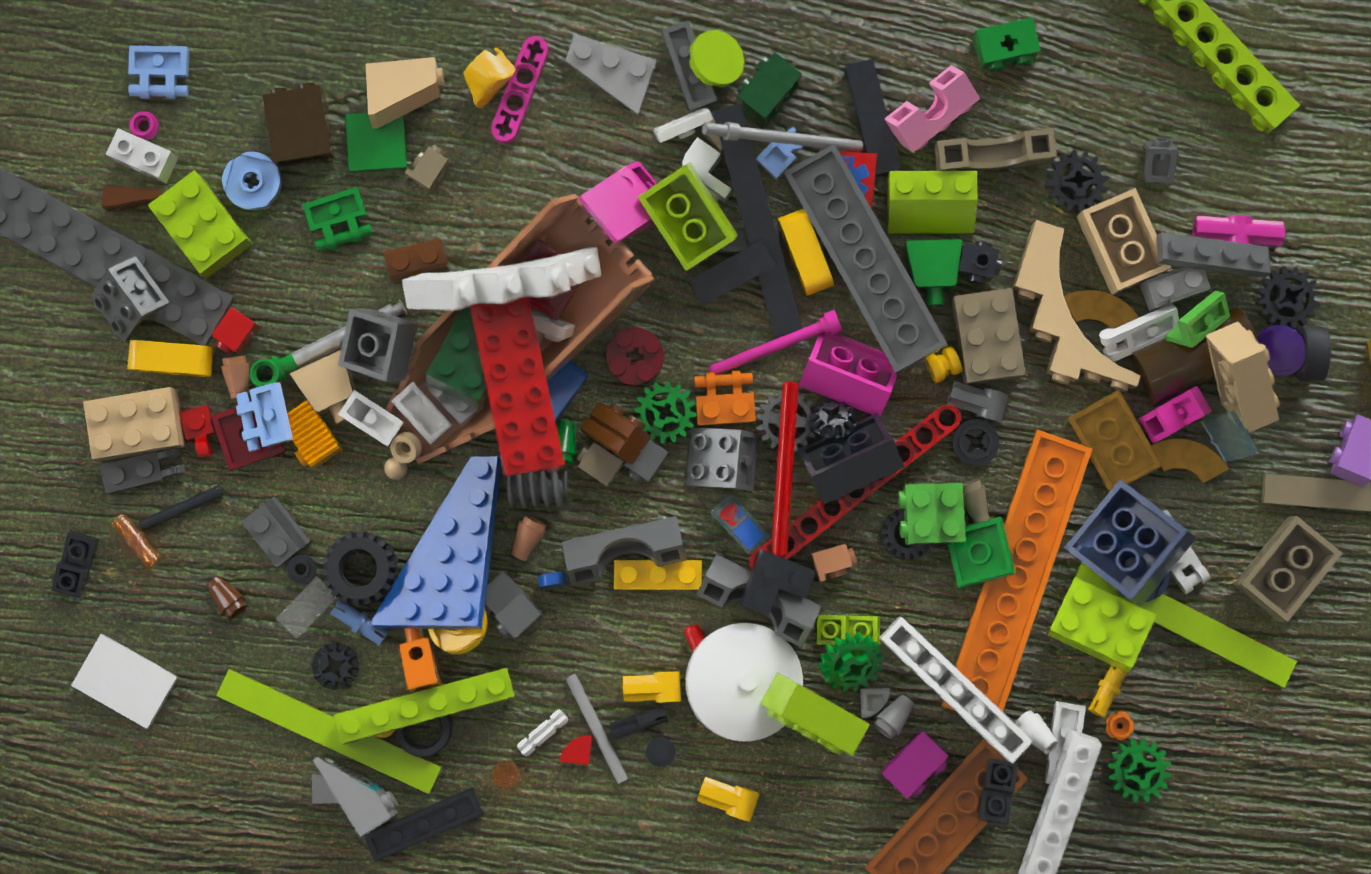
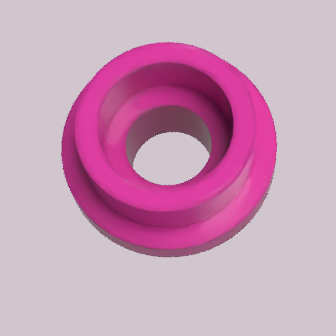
M142 111L136 113L131 118L129 128L132 135L144 140H150L158 133L159 122L152 113ZM149 122V129L141 131V124Z

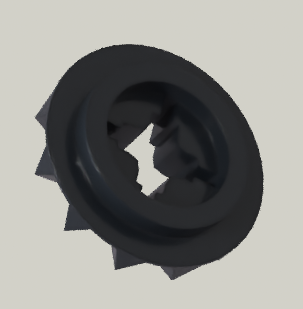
M832 399L829 403L820 401L818 406H813L809 422L812 429L823 437L842 438L849 435L855 429L857 417L854 415L853 408H847L845 402L837 404ZM838 415V418H834L828 423V416Z
M972 419L962 423L956 429L952 438L953 451L960 461L971 466L988 463L995 457L999 448V437L996 430L991 424L980 419ZM983 433L980 444L986 451L976 447L968 452L967 450L971 442L965 435L975 438Z
M330 643L324 645L315 653L311 667L314 678L322 687L338 690L349 686L355 680L359 671V661L357 655L349 646L342 643ZM329 655L335 661L346 660L339 667L341 678L334 671L324 672L331 665Z

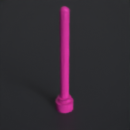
M835 310L826 312L824 317L819 318L820 322L712 364L709 367V373L714 372L715 375H719L825 332V335L829 333L834 335L842 332L843 330Z

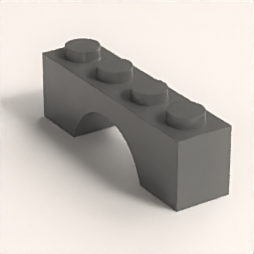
M676 516L670 518L663 517L643 524H632L626 528L612 531L605 530L599 534L575 537L562 542L567 572L572 586L601 580L602 573L608 563L624 554L644 555L650 558L657 567L686 561Z
M716 554L696 595L721 608L730 603L740 602L751 571ZM779 589L768 616L774 625L775 635L802 647L815 623L821 606L808 599Z

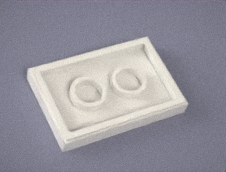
M100 634L71 686L149 729L179 677L106 635Z

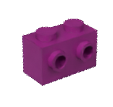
M920 730L879 772L905 798L908 799L911 795L915 798L925 789L927 785L924 781L931 774L936 777L947 766L945 760L949 756L924 731Z

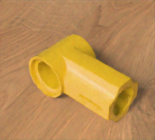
M680 671L655 672L654 675L623 676L624 701H681Z
M705 776L697 801L724 810L730 816L751 822L760 793L739 785L734 787Z

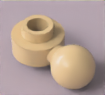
M402 432L391 441L390 450L394 457H391L385 463L384 471L386 475L393 480L403 478L408 470L407 463L412 462L420 455L422 450L421 443L414 434Z

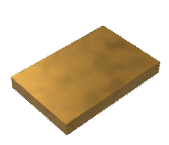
M1120 390L1068 417L1082 445L1093 449L1090 459L1109 492L1120 479L1129 485L1162 467L1161 462Z

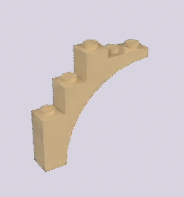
M1036 220L1031 227L1012 290L1018 292L1017 296L1030 301H1034V298L1039 299L1028 332L1034 333V338L1040 341L1051 343L1052 339L1056 340L1046 374L1052 375L1053 381L1066 385L1069 384V381L1074 382L1078 380L1079 374L1083 373L1084 379L1097 383L1100 382V379L1111 382L1110 387L1116 390L1127 392L1128 388L1133 389L1137 387L1141 375L1120 367L1101 354L1087 340L1075 323L1063 296L1059 275L1060 247L1064 229Z

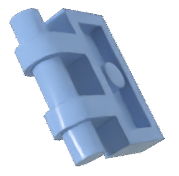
M129 46L128 74L131 77H140V85H129V96H140L141 99H151L152 96H165L167 99L174 100L177 97H188V85H177V77L188 78L189 48L180 46ZM151 77H166V84L151 85Z
M271 383L249 390L252 402L249 401L247 392L236 395L238 402L236 411L237 415L241 416L244 431L241 433L243 441L247 442L249 452L260 450L258 438L261 439L262 447H270L293 440L280 383ZM252 413H255L256 422H257V426H258V427H256V428H255V424H254V419H253Z

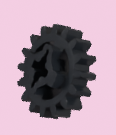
M1072 150L1070 158L1063 153L1059 156L1061 163L1055 160L1051 163V167L1055 171H1047L1045 176L1051 179V181L1045 184V188L1052 189L1051 194L1048 196L1049 199L1055 197L1058 199L1055 207L1058 208L1064 204L1066 205V213H1069L1074 207L1077 213L1080 214L1084 206L1087 209L1094 206L1093 201L1098 204L1102 202L1103 198L1099 193L1104 194L1108 191V188L1102 185V183L1107 182L1109 176L1101 174L1106 166L1096 165L1097 156L1090 160L1088 159V151H1084L1080 157L1076 150ZM1069 166L1068 175L1058 178L1060 171L1064 167ZM1083 166L1087 167L1092 173L1085 170ZM1075 176L1077 181L1083 182L1079 188H1077L1076 183L1070 182ZM1095 186L1092 195L1085 199L1086 189ZM1062 191H1065L1068 195H1070L1071 199L1066 197L1062 193Z
M1286 266L1279 268V274L1273 270L1269 274L1270 279H1261L1260 283L1264 288H1259L1255 291L1256 294L1261 296V299L1256 301L1255 305L1263 306V310L1259 315L1264 316L1267 314L1269 316L1268 325L1277 321V325L1286 326L1288 324V327L1295 329L1297 323L1300 326L1307 324L1306 317L1310 319L1315 317L1316 314L1312 308L1319 307L1321 303L1315 301L1314 297L1320 295L1321 292L1313 291L1312 287L1317 282L1316 280L1310 282L1306 280L1309 274L1307 271L1299 275L1298 267H1293L1288 273ZM1288 280L1298 283L1299 286L1290 284ZM1271 289H1272V291H1273V293H1274V294H1273L1272 302H1270V291H1271ZM1296 292V295L1289 302L1279 304L1286 295ZM1304 294L1306 297L1305 306L1302 304ZM1276 311L1286 312L1288 317L1280 315Z

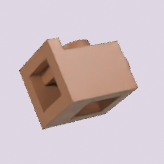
M846 544L810 554L818 582L826 580L824 574L829 573L830 578H835L847 574L846 568L857 565L853 549H847Z

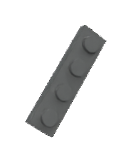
M1163 232L1156 237L1158 264L1262 278L1267 277L1271 273L1267 246Z

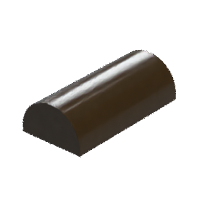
M1239 308L1229 310L1230 318L1213 331L1215 332L1239 322L1246 331L1250 330L1259 344L1250 321ZM1206 337L1193 348L1166 341L1164 338L1130 355L1137 373L1141 375L1140 380L1152 406L1178 396L1196 386L1199 387L1215 380Z

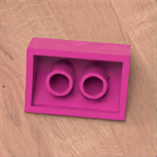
M825 332L818 335L799 386L813 393L833 399L838 403L845 402L846 405L861 410L866 414L873 415L878 413L879 417H881L892 392L897 374L884 351L838 333L825 335Z

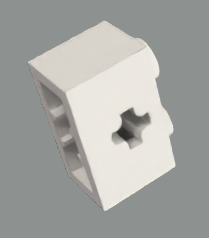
M119 128L106 153L113 161L167 184L178 160V157L171 151Z

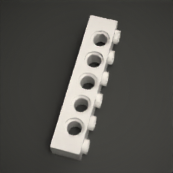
M898 617L879 637L891 651L1007 761L1013 763L1033 742L902 617Z
M1072 729L1068 730L1018 874L1057 873L1102 746L1097 738Z

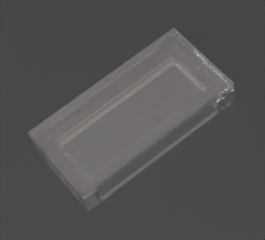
M316 576L282 611L276 620L296 639H299L337 597H334L331 594L332 591L326 588L324 582Z

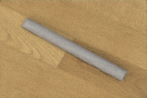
M576 673L565 678L617 783L619 784L627 780L628 777Z

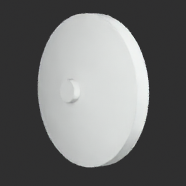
M753 623L727 625L710 633L694 650L686 671L688 701L696 717L713 733L735 741L760 740L776 733L785 726L767 715L766 713L769 708L760 704L775 675L778 672L803 686L802 668L791 645L785 639L775 635V631Z

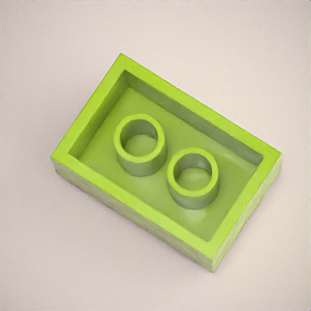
M195 170L148 204L149 208L199 274L206 279L253 245L202 176Z
M1074 577L1049 630L1048 636L1130 673L1157 615Z
M778 672L760 704L769 708L766 713L767 715L787 727L800 732L807 738L820 743L838 755L845 751L853 756L870 725Z

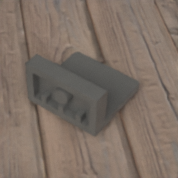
M136 256L107 269L91 295L96 309L103 313L110 323L112 331L119 335L123 342L131 338L144 318L166 308L169 304L167 298Z
M691 429L686 484L688 486L730 488L753 492L759 434L735 429Z

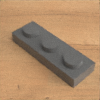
M689 20L661 29L689 111L693 112L716 104L717 98L713 87L704 84L698 79L690 67L689 59L691 57L689 49L695 37Z

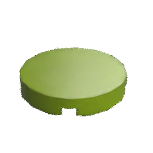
M708 30L695 38L690 45V67L695 76L704 84L726 87L736 81L743 72L744 57L742 49L729 34L719 30Z

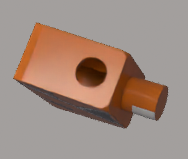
M404 629L407 643L399 646L408 690L415 693L444 685L434 643L429 638H424L422 629ZM423 653V656L416 660L417 655Z

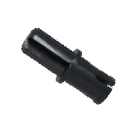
M660 704V706L640 713L636 710L634 715L611 722L609 728L612 737L619 739L639 731L645 733V729L667 723L669 720L663 704Z

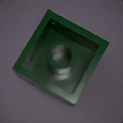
M776 52L770 58L764 56L755 68L757 72L753 79L746 78L737 90L739 93L736 97L738 99L737 104L741 103L744 115L761 129L767 127L799 88L802 73Z

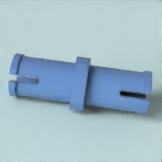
M340 599L330 613L331 616L350 626L353 633L359 632L378 646H380L389 632L385 628L373 627L371 625L372 620L367 617L368 614L366 612L360 613Z

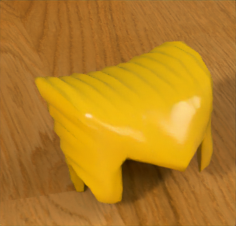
M494 48L497 52L496 56L484 50L464 71V77L477 108H483L516 71L515 67L498 48Z

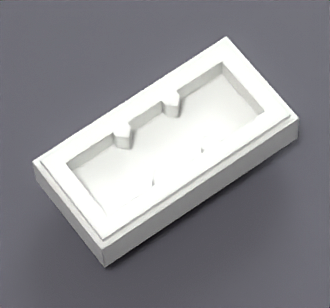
M704 107L657 127L653 131L660 143L675 136H679V139L694 134V128L713 120L710 110Z
M414 382L409 384L391 401L430 444L452 426L448 419Z

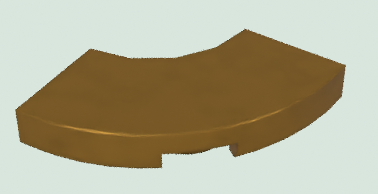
M1083 290L1064 296L1075 323L1084 320L1097 321L1107 328L1115 329L1139 318L1126 302L1106 292Z
M1169 439L1151 445L1162 464V467H1160L1162 472L1170 469L1186 470L1195 475L1202 484L1229 470L1219 455L1205 445L1195 441Z

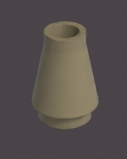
M980 479L964 482V507L970 515L973 524L989 520L985 485H981Z

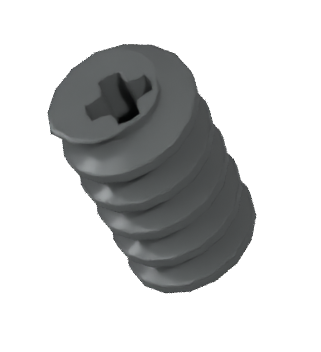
M541 471L538 479H535L533 472L528 473L527 479H524L522 474H517L515 479L508 476L507 495L510 506L516 507L518 499H520L522 507H527L531 499L534 507L538 508L543 499L546 508H550L553 499H555L557 507L562 508L568 495V472L564 471L562 479L558 478L556 471L552 472L550 479H547L545 471Z

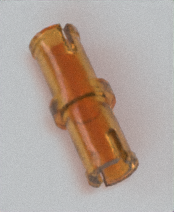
M126 513L120 514L111 522L110 525L115 528L126 542L125 547L137 555L146 569L153 567L161 560L162 557L146 540L147 535L145 532H140Z

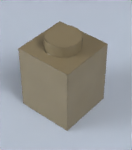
M593 443L591 447L586 445L577 457V460L580 461L578 468L606 487H609L624 464L623 461L596 443Z

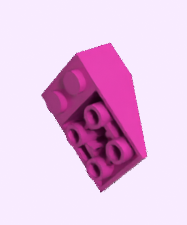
M637 161L623 167L585 192L578 200L582 203L584 211L602 227L603 234L616 244L655 225L638 199V196L653 187L657 182L644 166Z

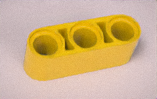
M804 208L777 218L780 231L806 296L833 287L834 281L812 223Z
M130 340L127 370L211 377L214 348L202 345Z

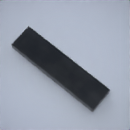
M873 58L845 65L844 68L866 153H876L878 155L876 176L888 174L890 171H900L901 166L892 131L885 121L888 115Z
M472 787L366 833L364 838L374 862L478 818L484 815V812Z

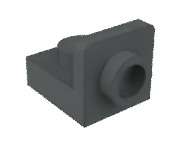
M1162 137L1153 138L1152 141H1144L1146 158L1143 180L1145 182L1174 183L1177 147L1173 142H1170V139Z

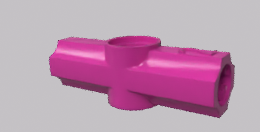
M1232 215L1226 218L1196 216L1192 236L1280 248L1283 246L1285 238L1284 222L1252 220V217L1244 215Z

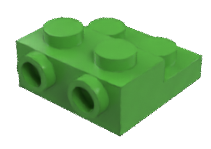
M963 483L907 484L902 486L903 491L898 492L899 509H904V521H900L901 539H906V545L966 542Z

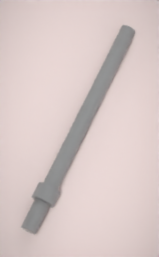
M726 122L724 125L704 123L702 127L704 135L722 136L724 140L731 141L748 139L827 148L835 144L838 150L861 152L863 149V142L859 140L740 127L738 123Z

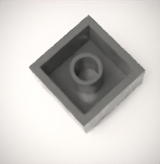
M371 308L350 309L338 366L383 381L406 380L418 323Z

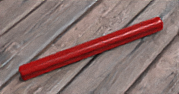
M784 382L782 387L771 554L779 557H786L788 549L799 385L796 382Z

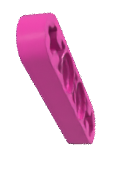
M529 37L523 43L514 66L516 71L508 81L493 120L491 131L495 140L501 144H509L516 139L547 61L549 50L547 43L541 37ZM536 44H539L540 50L543 53H537L533 61L534 65H538V67L535 68L530 63H522L524 59L527 62L530 61L531 51L528 48H534ZM520 71H531L534 75L533 80L529 84L519 83L517 75ZM513 96H518L523 100V106L517 111H512L507 107L508 99ZM505 112L510 117L518 118L517 121H514L512 118L510 120L509 128L512 133H506L504 137H501V133L497 128L499 126L504 127L507 120L506 116H502V113Z

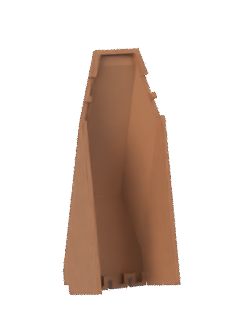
M576 194L551 200L487 267L493 268L523 263L539 239L562 254L587 247H597L602 276L582 282L559 317L563 321L576 325L573 335L565 340H561V342H556L545 338V333L543 334L540 352L547 381L637 300L655 280L652 277L653 274L639 259L632 265L629 263L635 255L622 241L611 244L609 242L610 239L603 234L602 227L597 221L594 220L592 223L589 221L591 217L584 211L583 205L577 200ZM531 305V308H532V309H535V310H537V311H540V310H538L537 308H535L534 306ZM462 308L446 310L418 339L414 345L416 349L409 362L406 380H401L397 391L392 394L385 409L404 422L396 436L402 432H410L419 439L422 450L415 459L418 464L495 429L488 396L483 403L484 408L462 427L424 386L427 382L426 373ZM412 382L416 384L452 424L432 444L421 435L391 402Z

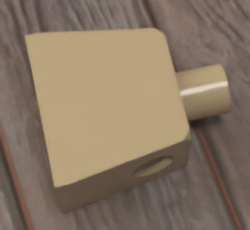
M341 350L290 373L316 413L321 415L330 411L336 425L347 421L338 414L355 390L350 369L338 366Z

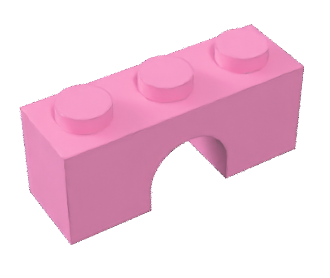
M951 65L929 83L934 91L935 99L933 105L927 111L921 112L918 107L906 101L885 118L886 123L900 145L914 153L916 150L925 147L928 140L938 132L947 129L951 122L959 115L968 112L972 108L973 104L980 97L965 72Z

